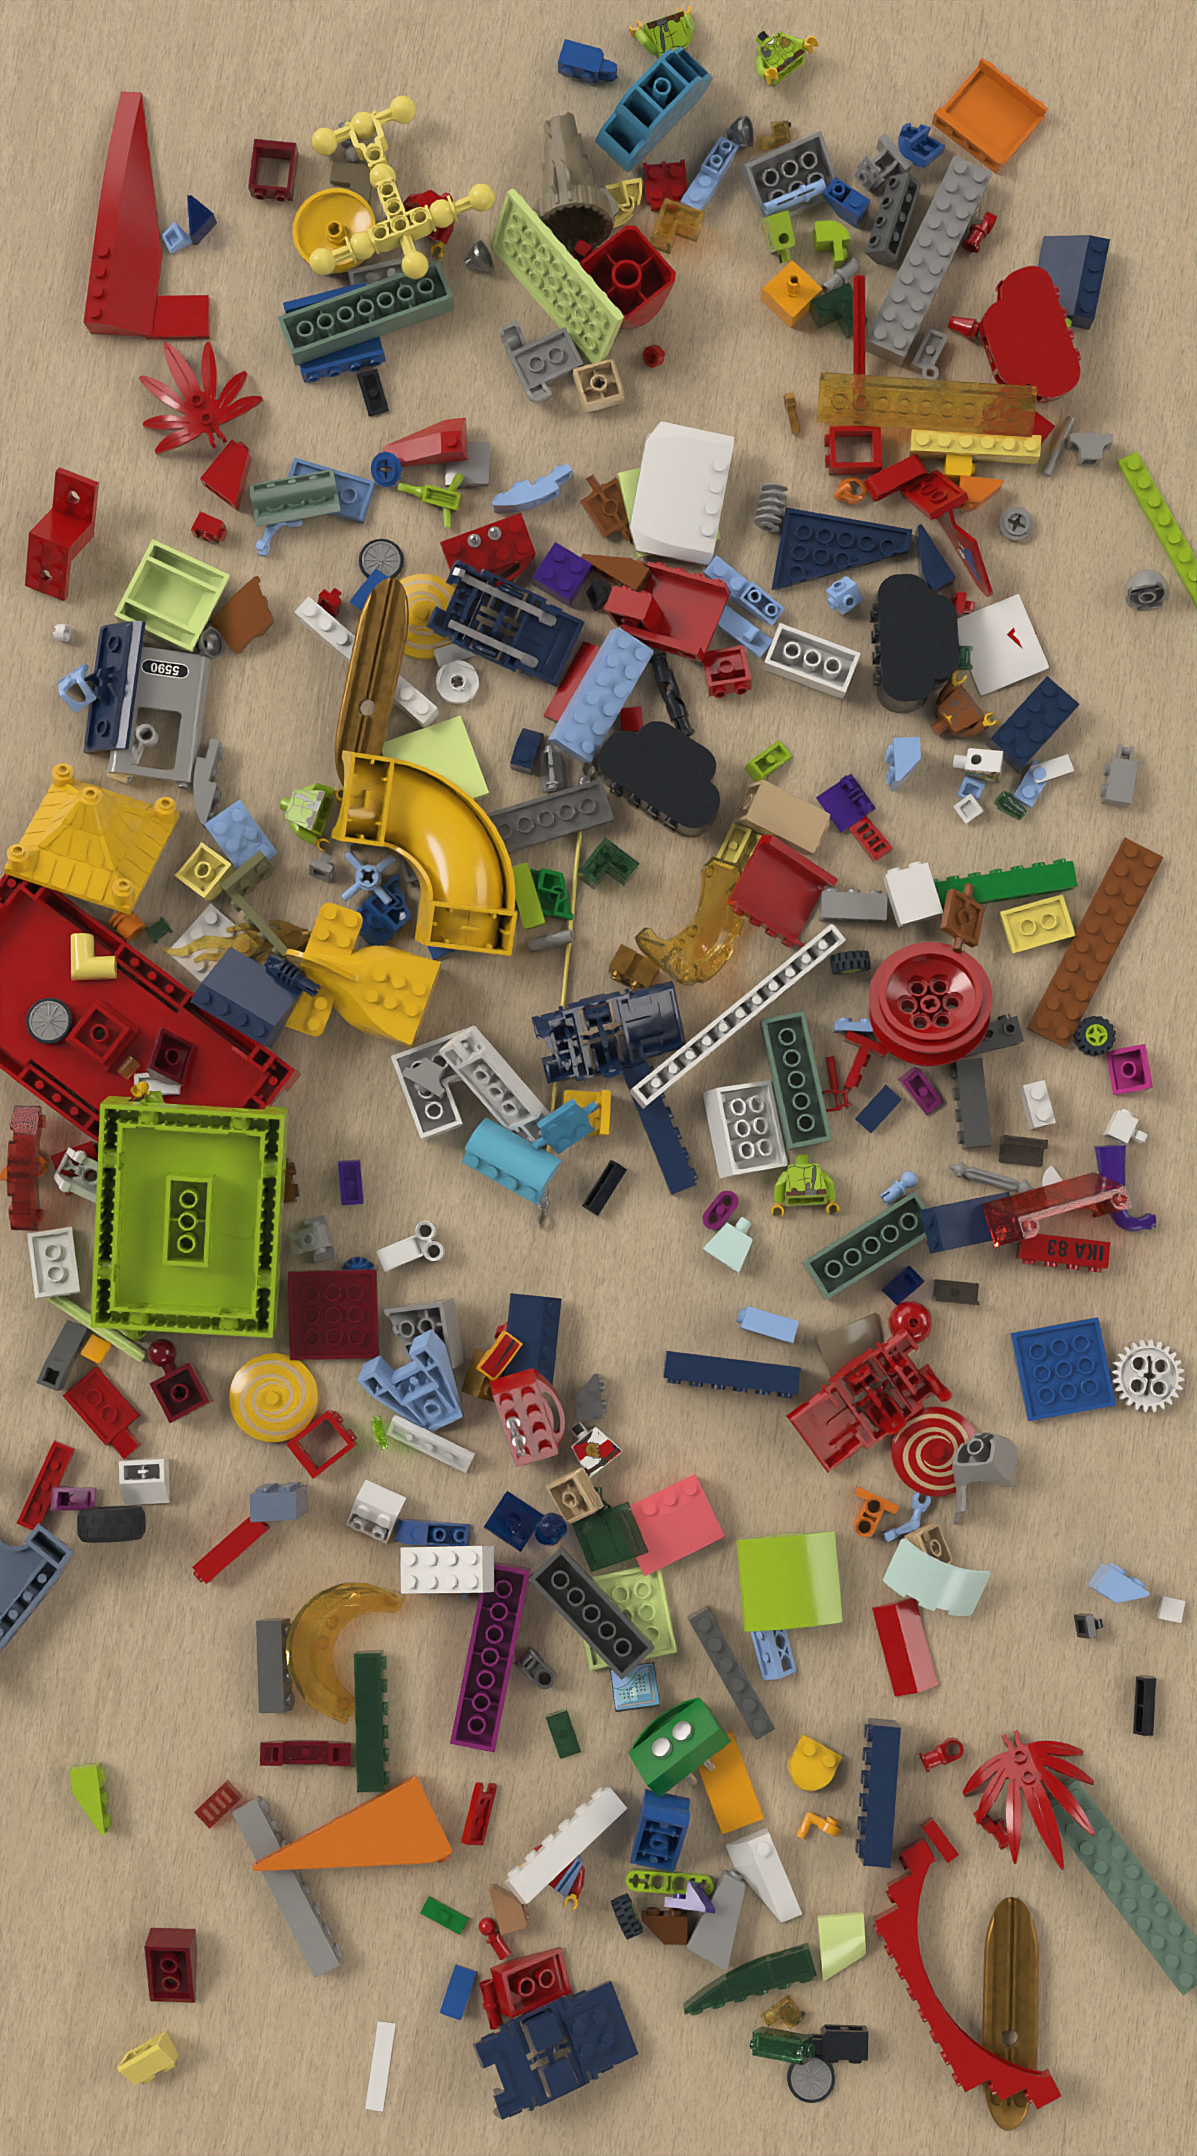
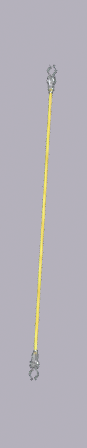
M580 768V772L583 775L579 778V785L591 782V777L584 775ZM582 831L578 832L570 905L573 916ZM569 920L568 929H571V931L573 929V920ZM567 943L561 996V1006H563L564 1010L571 943ZM553 1082L550 1114L555 1111L557 1082ZM547 1144L546 1151L550 1153L551 1146ZM548 1185L541 1201L537 1205L539 1211H548L549 1209Z

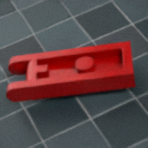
M475 1783L462 1835V1843L466 1845L484 1844L497 1790L495 1783H489L486 1792H483V1783Z

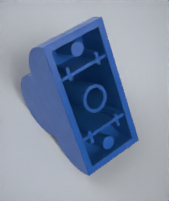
M645 1788L630 1863L674 1873L689 1827L690 1798L665 1793L659 1798L652 1790Z

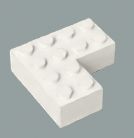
M460 1031L391 1056L422 1141L464 1126L449 1086L462 1079L438 1052ZM424 1057L443 1067L445 1072L440 1082L446 1092L442 1099L429 1091H426L424 1094L415 1089V1083L402 1076L406 1067H418Z

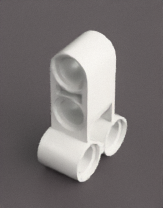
M136 723L131 764L134 766H138L145 747H154L159 741L158 733L149 724L138 726ZM151 731V738L143 740L144 733ZM107 769V777L122 783L129 784L133 776L108 773Z
M421 1221L415 1228L416 1235L376 1251L384 1272L424 1256L430 1261H440L445 1256V1248L441 1243L433 1241L437 1234L436 1226L432 1222ZM424 1225H429L432 1229L428 1237L421 1235L420 1231ZM433 1245H437L440 1248V1254L436 1258H432L429 1255V1249Z

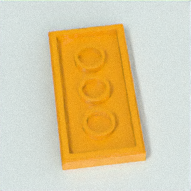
M733 1731L726 1733L731 1742L710 1758L715 1765V1769L709 1771L704 1764L698 1767L722 1835L764 1819Z

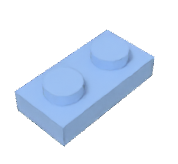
M1034 760L1031 766L1039 764L1040 762ZM1036 767L1032 773L1031 768H1029L1012 799L1031 809L1047 780L1040 783L1035 781V779L1041 780L1045 777V769Z
M839 1018V1021L833 1023V1032L847 1033L849 1030L860 1034H874L870 1019L852 1022V1018Z

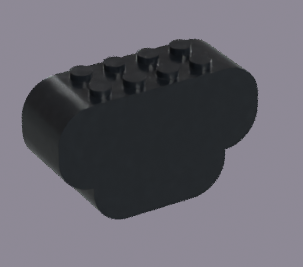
M895 574L889 576L881 583L872 604V610H870V623H874L873 631H871V644H875L874 652H872V665H876L875 673H873V686H877V696L884 708L895 713H908L920 709L925 704L931 691L943 688L951 680L953 673L958 667L957 610L953 602L947 597L939 594H930L928 585L919 576Z
M662 721L647 723L637 734L631 731L616 732L606 740L598 756V773L600 779L602 778V782L610 788L609 791L618 798L624 797L628 800L627 803L637 810L641 808L646 812L645 815L653 821L658 819L664 823V827L672 833L676 831L686 837H698L704 834L715 821L720 805V795L718 789L713 784L716 761L713 754L707 748Z

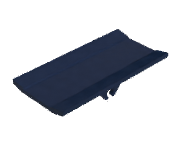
M129 621L100 627L94 673L84 679V681L91 683V689L95 692L97 698L89 704L83 753L129 749L146 623L144 621Z

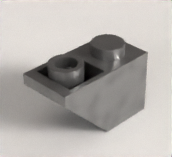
M598 1373L593 1374L574 1398L577 1421L603 1419V1413H607L606 1400H601L600 1392L605 1391L604 1380L599 1378Z

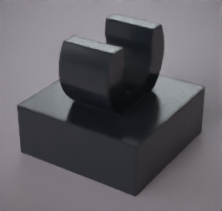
M600 581L592 583L586 591L594 611L603 608L612 590L610 585L602 587Z
M1086 1613L1074 1615L1077 1637L1088 1639L1097 1637L1096 1629L1103 1628L1101 1618L1096 1619L1093 1617V1614Z

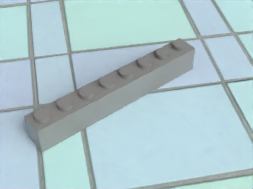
M260 1795L236 1807L232 1812L256 1861L288 1844L286 1840L282 1841L279 1832H281L280 1827L275 1819H271L268 1813L270 1812L269 1805L265 1799H261ZM301 1869L262 1871L315 1978L339 1966L342 1961L341 1956H343L342 1949L338 1943H334L331 1937L333 1933L329 1924L323 1922L320 1916L322 1910L317 1902H313L310 1896L312 1894L311 1888L307 1881L303 1882L300 1876Z

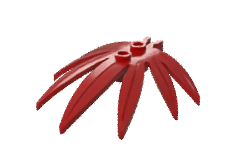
M164 342V352L169 370L186 401H183L176 392L164 383L148 376L141 375L139 377L141 383L156 398L185 415L184 417L159 415L143 422V427L147 429L178 430L166 436L155 448L156 455L178 448L203 433L209 438V442L214 449L216 445L212 433L215 432L217 437L222 439L223 443L227 442L224 434L220 431L219 425L247 413L263 402L261 396H247L231 404L247 380L248 374L246 371H242L232 377L223 388L219 399H215L217 366L210 342H206L201 360L204 392H202L192 369L183 356L168 342Z
M1018 1730L1014 1731L1015 1749L1012 1741L1007 1739L1006 1734L1002 1735L1003 1743L1008 1748V1751L992 1757L981 1765L964 1787L963 1796H967L978 1789L994 1775L979 1804L976 1824L979 1825L994 1805L1005 1780L1009 1779L1006 1799V1824L1013 1863L1016 1864L1018 1861L1021 1841L1022 1805L1020 1789H1022L1030 1814L1043 1842L1059 1868L1064 1870L1063 1850L1057 1821L1041 1781L1065 1811L1090 1836L1094 1837V1830L1076 1799L1053 1774L1044 1768V1766H1047L1065 1776L1094 1785V1780L1084 1771L1065 1760L1054 1757L1083 1756V1751L1073 1745L1058 1741H1037L1023 1745L1020 1741Z

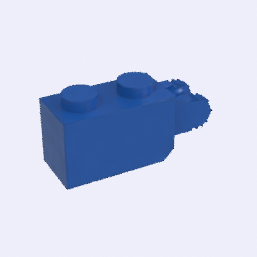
M565 39L558 60V73L568 78L582 79L586 83L593 82L598 84L599 80L612 82L617 78V64L611 62V60L604 59V53L600 48Z

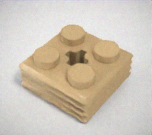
M613 358L573 369V377L584 413L625 401V394ZM596 383H599L602 388H597Z
M582 1467L554 1480L546 1486L567 1525L595 1513L604 1506L600 1495L595 1491L590 1482L589 1475Z
M938 1522L924 1525L904 1537L926 1554L944 1563L953 1564Z

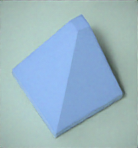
M176 222L161 235L172 254L193 242Z
M965 776L956 796L964 799L972 793L978 801L986 781Z

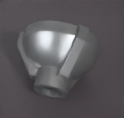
M738 116L730 125V128L726 130L727 139L741 148L751 147L754 142L755 131L749 116Z
M482 240L476 242L472 246L469 256L464 259L468 270H493V260L488 248Z
M206 626L194 649L208 658L219 657L225 649L221 633L211 626Z

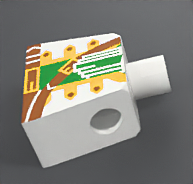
M969 748L967 756L954 755L953 767L965 769V776L1000 783L1003 751Z

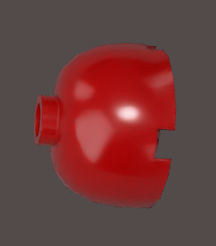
M905 1301L897 1304L891 1310L888 1317L889 1330L892 1336L904 1328L916 1344L923 1342L930 1335L933 1327L932 1316L929 1310L923 1304L915 1301Z

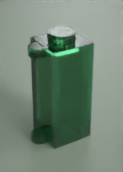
M764 2026L753 2031V2039L750 2041V2049H752L753 2056L804 2065L812 2060L815 2052L814 2044H812L813 2036Z

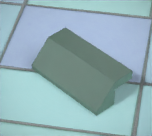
M334 469L249 485L256 527L341 511Z

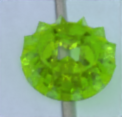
M379 1415L373 1416L374 1420L371 1421L376 1446L380 1447L382 1451L387 1449L388 1443L382 1419Z

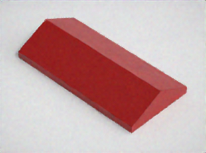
M583 641L543 715L545 718L558 723L601 647Z
M911 1597L872 1607L894 1696L915 1694L938 1686L916 1599Z

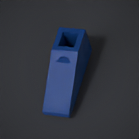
M398 1519L396 1541L409 1545L468 1546L470 1524Z

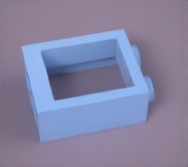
M745 1306L744 1310H739L736 1322L740 1323L739 1328L789 1343H793L799 1321L749 1306Z

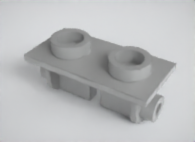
M546 746L545 749H539L542 792L564 790L561 749L554 748V746Z

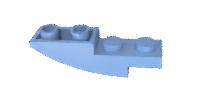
M722 136L719 138L701 165L700 172L681 199L680 207L697 216L699 215L703 207L708 205L739 149V145Z
M568 463L564 466L559 465L551 471L550 475L538 478L533 483L534 485H531L528 479L523 482H516L511 487V490L506 493H499L493 498L491 502L493 511L495 513L519 512L538 507L560 496L558 486L573 477L572 468Z
M717 555L702 573L708 579L714 580L717 578L725 581L731 592L729 599L770 626L775 623L785 610L783 606L754 582L747 581Z

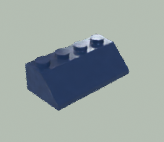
M510 1293L506 1332L520 1341L522 1346L503 1370L502 1377L534 1368L553 1386L562 1298Z

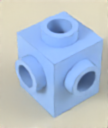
M847 576L840 581H836L825 590L828 596L827 603L832 610L836 609L842 615L864 601L857 583Z

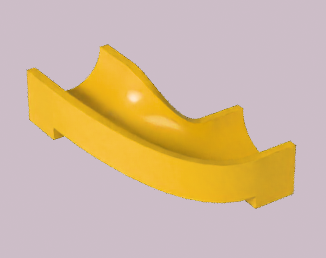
M343 750V798L339 818L335 828L332 829L331 837L344 842L388 847L409 863L418 877L421 889L415 933L416 941L426 946L511 956L517 912L514 911L516 894L514 874L505 844L484 810L458 785L424 766L385 756Z

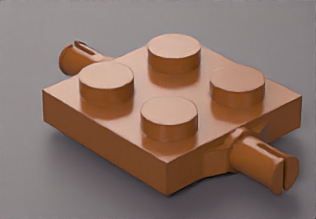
M592 474L586 480L593 490L590 495L580 501L581 505L603 538L620 530L626 541L632 538V535L627 527L629 522L619 481L615 477L608 483L600 485L594 474Z
M969 883L965 884L964 894L954 888L947 891L940 926L941 930L954 938L952 950L956 953L962 952L963 943L971 948L978 946L985 908L973 899L974 885Z

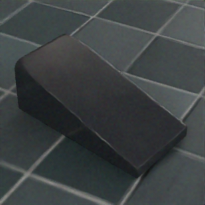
M373 369L357 374L368 416L388 412L389 408L378 370Z

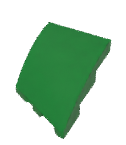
M545 868L540 870L530 869L544 917L572 921L574 916L571 913L563 873ZM515 899V909H514V910L519 911L518 906H517V902H516V899Z

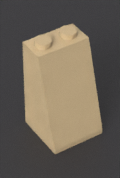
M765 780L749 784L733 822L749 828L761 836L773 835L795 851L810 855L817 852L820 848V838L830 825L828 820L831 814Z

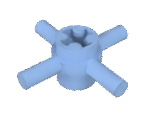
M352 851L347 852L345 858L357 871L355 875L356 883L345 891L341 897L347 902L362 889L364 891H374L385 905L390 904L392 898L380 884L382 881L381 873L396 861L392 854L375 867L373 865H363ZM371 872L374 881L372 883L368 880L363 882L362 878Z

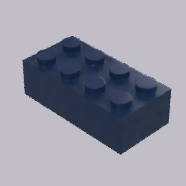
M1046 676L989 739L986 746L991 750L1003 751V760L1019 773L1080 704Z

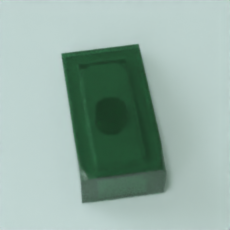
M565 1708L546 1715L559 1758L562 1759L580 1753L581 1749L568 1709Z

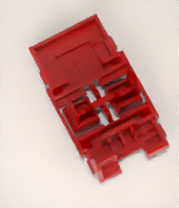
M902 1328L899 1330L898 1333L887 1340V1343L883 1342L880 1344L877 1342L875 1344L876 1350L869 1348L860 1356H856L828 1379L830 1383L828 1386H825L824 1383L820 1385L822 1389L808 1399V1402L805 1401L786 1415L827 1473L857 1453L860 1448L864 1447L868 1450L886 1435H894L900 1432L906 1426V1420L924 1407L922 1401L928 1399L933 1394L941 1402H946L952 1398V1392L941 1383L929 1364L918 1370L910 1359L908 1353L912 1350L917 1351L919 1348L906 1329ZM866 1361L869 1362V1364L872 1366V1368L874 1369V1371L880 1379H882L883 1377L887 1378L882 1382L880 1387L872 1390L869 1386L875 1381L879 1382V1379L872 1371V1369L869 1367V1365L866 1363ZM841 1380H843L850 1392L855 1396L865 1390L867 1395L861 1401L852 1405L850 1402L854 1399ZM889 1383L892 1387L888 1389V1391L890 1392L894 1400L885 1391H883L886 1385ZM862 1406L863 1410L868 1415L870 1420L879 1429L878 1432L872 1426V1424L870 1423V1421L865 1416L862 1410L857 1413V1411L855 1410L857 1407Z

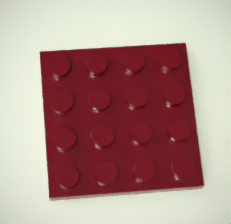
M377 1269L297 1270L287 1272L290 1360L365 1359L379 1356Z

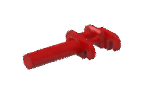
M834 1056L826 1057L831 1090L822 1091V1094L833 1093L836 1102L835 1108L826 1109V1113L841 1111V1107L849 1109L848 1106H852L851 1103H848L847 1093L850 1090L843 1088L842 1091H839ZM838 1094L843 1095L844 1104L839 1105Z

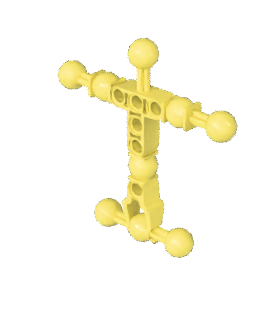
M405 95L397 96L391 102L389 109L379 113L373 110L372 114L365 111L358 112L353 116L351 122L346 121L345 127L335 131L324 127L314 132L312 147L322 156L331 155L338 147V143L351 138L359 159L366 160L368 164L370 183L378 191L388 219L374 225L371 229L368 228V233L357 232L351 237L350 241L348 237H345L346 246L333 251L324 247L314 250L309 257L310 268L317 275H329L334 271L336 263L352 257L354 263L357 264L356 258L365 260L373 256L375 251L378 255L380 254L379 252H388L401 246L405 255L402 259V271L408 278L420 279L428 271V260L423 253L416 251L413 241L431 234L433 230L434 232L437 231L436 227H448L453 223L454 219L459 223L457 214L472 208L479 212L488 211L495 203L493 189L487 184L480 183L471 188L467 197L452 202L448 195V201L444 199L436 200L429 209L425 205L424 208L418 207L407 212L405 211L395 184L396 173L388 165L385 152L389 146L381 126L394 120L400 124L411 122L416 115V104L410 97ZM377 130L378 136L374 139L375 143H370L367 147L364 143H359L357 138L361 140L370 139Z

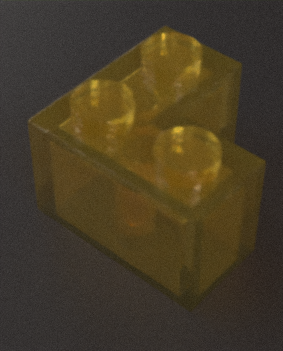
M665 198L651 233L650 243L656 250L670 254L677 236L697 242L704 225L705 212Z

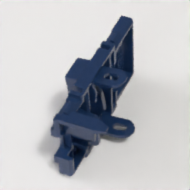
M669 981L653 985L649 989L636 990L634 993L629 991V989H624L625 994L622 995L619 991L609 994L602 993L568 1004V1009L564 1010L563 1006H558L559 1010L554 1011L555 1013L551 1012L540 1015V1017H531L536 1038L545 1039L548 1049H551L552 1053L551 1056L541 1058L547 1083L560 1082L575 1077L576 1081L600 1075L605 1078L616 1077L623 1073V1069L645 1063V1058L660 1056L682 1048L686 1041L673 982ZM611 1001L616 1023L621 1022L622 1025L616 1026L611 1030H604L603 1025L613 1021L608 1003ZM579 1009H581L587 1031H590V1028L597 1027L598 1032L592 1035L580 1036V1033L584 1032ZM619 1030L624 1032V1034L619 1035L624 1061L621 1059L615 1033ZM581 1040H589L588 1042L591 1050L593 1063L596 1067L595 1069L592 1068L587 1044L582 1045Z

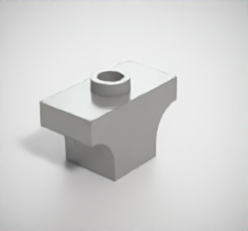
M1095 431L1070 433L1066 440V449L1075 453L1077 466H1098L1102 460V452L1109 450L1113 443V434H1096Z
M424 1057L418 1067H406L402 1073L403 1077L415 1083V1089L424 1094L426 1091H429L442 1099L446 1092L440 1082L445 1069Z

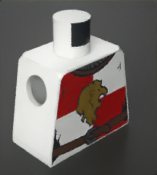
M579 1422L570 1429L578 1439L571 1447L584 1471L589 1475V1478L622 1452L621 1448L596 1426L588 1432L584 1425Z

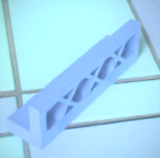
M786 1629L751 1632L763 1680L780 1679L797 1671ZM777 1635L781 1640L780 1648L776 1645L775 1641ZM782 1658L786 1659L788 1666L786 1670L782 1668Z

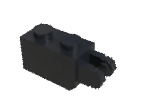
M825 2024L820 2029V2034H806L802 2040L805 2051L810 2054H821V2058L829 2063L848 2060L849 2063L860 2064L862 2061H868V2030L864 2025Z

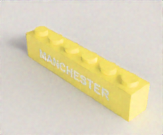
M912 429L909 442V457L918 454L920 458L945 459L946 454L972 455V461L1037 464L1041 451V435Z

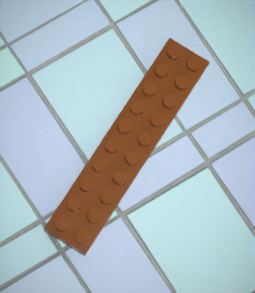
M1126 837L1122 840L1075 932V936L1065 951L1026 1029L1063 1048H1067L1161 864L1163 856Z

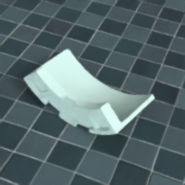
M904 1538L901 1539L882 1581L901 1596L905 1597L907 1594L918 1600V1605L926 1609L935 1611L936 1608L947 1610L948 1615L969 1616L972 1615L991 1573L988 1570H968L944 1563L926 1554Z

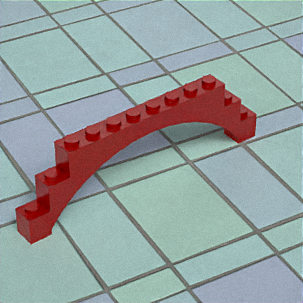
M924 1836L901 1848L900 1853L902 1856L898 1858L904 1870L909 1868L910 1871L887 1882L889 1890L886 1891L890 1902L892 1904L896 1902L897 1905L874 1916L876 1924L873 1927L879 1938L883 1936L887 1944L884 1948L889 1958H894L898 1966L895 1969L900 1979H906L909 1985L906 1990L911 2000H917L920 2006L918 2013L924 2023L928 2021L932 2029L929 2031L935 2044L939 2043L943 2049L940 2054L946 2066L949 2064L954 2070L952 2077L957 2087L962 2086L964 2091L967 2092L990 2079L987 2084L994 2096L998 2094L1001 2101L1026 2088L1023 2093L1029 2104L1034 2103L1037 2110L1062 2097L1049 2069L1039 2071L1026 2068L990 2052L973 2040L954 2021L942 2005L925 1971L918 1941L919 1900L929 1866L936 1860Z

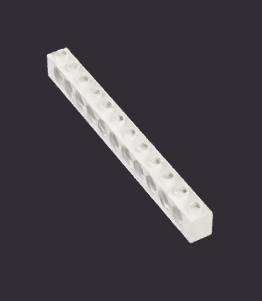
M830 924L634 1086L629 1093L644 1109L842 945L846 939L833 924Z

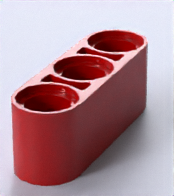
M915 454L873 474L863 483L873 502H876L928 475V472L919 455Z

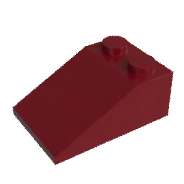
M150 1928L144 1946L150 2001L195 2003L197 1971L196 1929Z

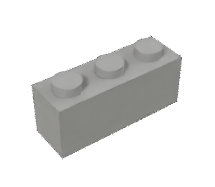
M827 888L820 894L819 921L884 924L887 920V894H882L880 890L860 893L858 889L838 892V889Z

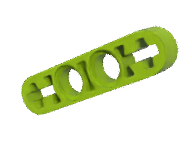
M632 1868L625 1877L627 1887L636 1892L686 1895L687 1886L684 1889H677L674 1885L678 1877L685 1878L687 1883L691 1881L690 1878H694V1881L699 1884L705 1879L706 1883L710 1884L704 1890L707 1896L712 1893L714 1888L712 1878L705 1873L674 1871L673 1873L656 1869ZM634 1874H638L639 1879H646L645 1874H648L649 1887H645V1881H638L637 1885H633V1881L629 1880V1878H633ZM660 1875L664 1878L665 1883L662 1887L657 1888L653 1886L652 1879Z

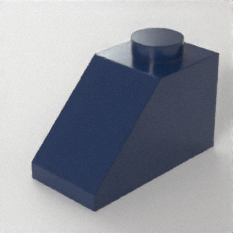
M522 728L510 761L512 770L532 775L543 733Z

